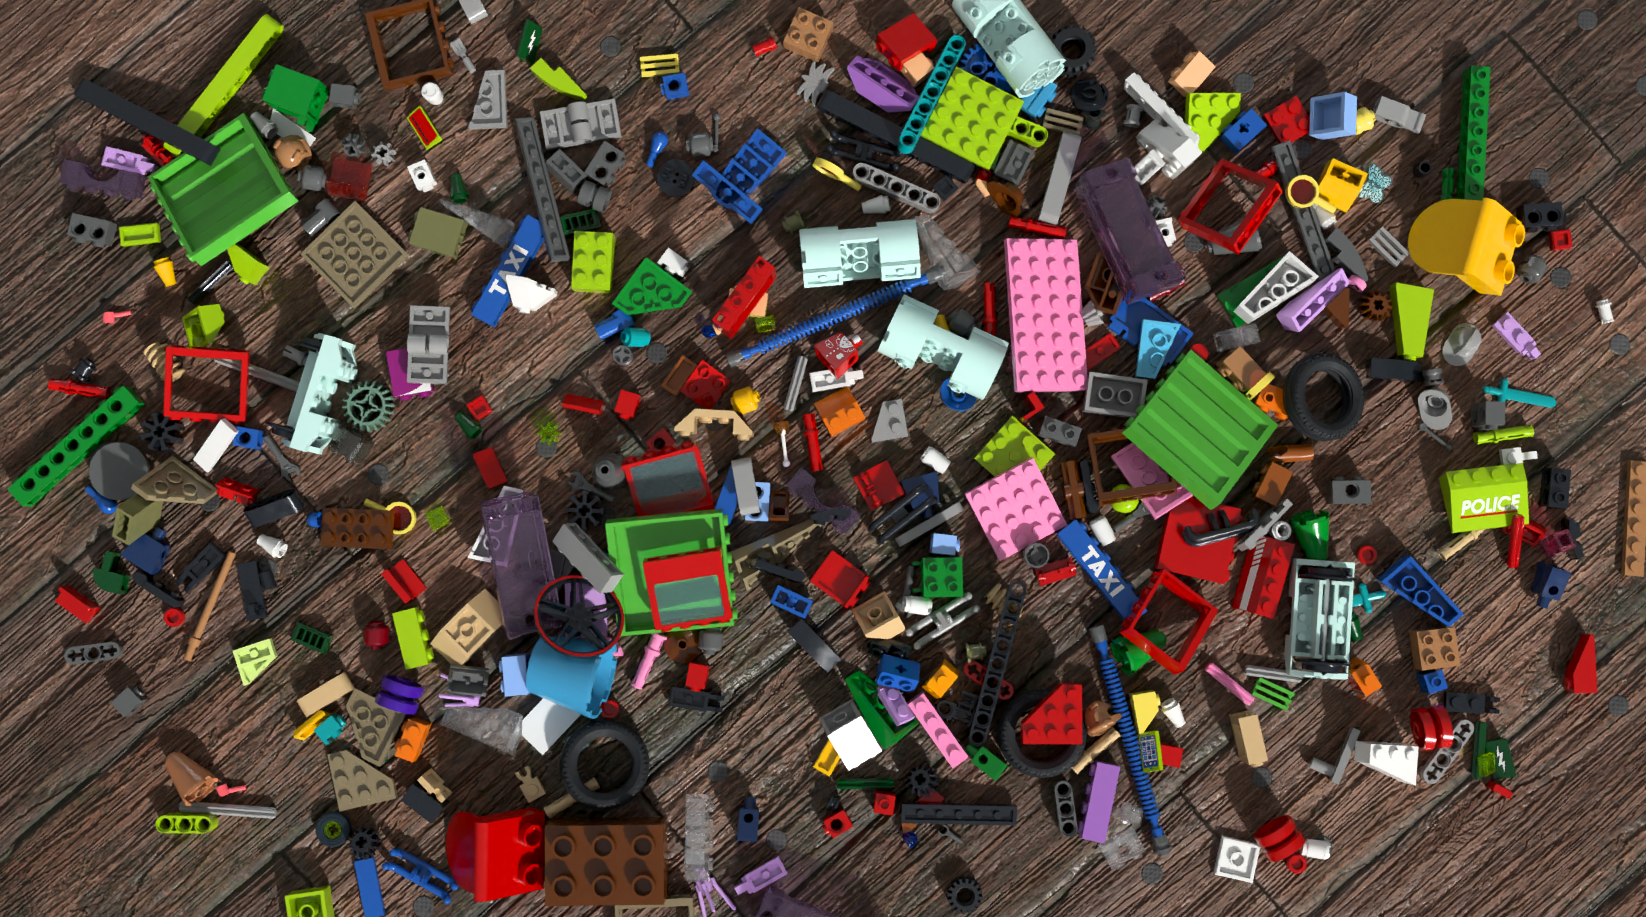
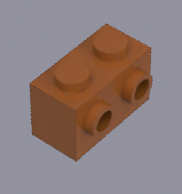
M1267 462L1259 472L1261 474L1259 480L1255 481L1251 488L1253 492L1251 497L1270 507H1276L1293 472L1274 462Z

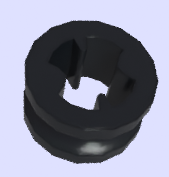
M832 792L826 809L831 808L832 812H835L841 796L836 797L835 793Z

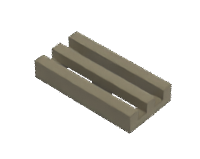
M1047 108L1042 127L1061 133L1066 131L1080 135L1084 117ZM1049 114H1050V115H1054V116H1058V117H1062V118H1065V119L1077 121L1078 123H1074V122L1066 121V120H1063V119L1051 117V116H1049ZM1047 121L1067 125L1077 129L1075 131L1064 127L1048 124Z

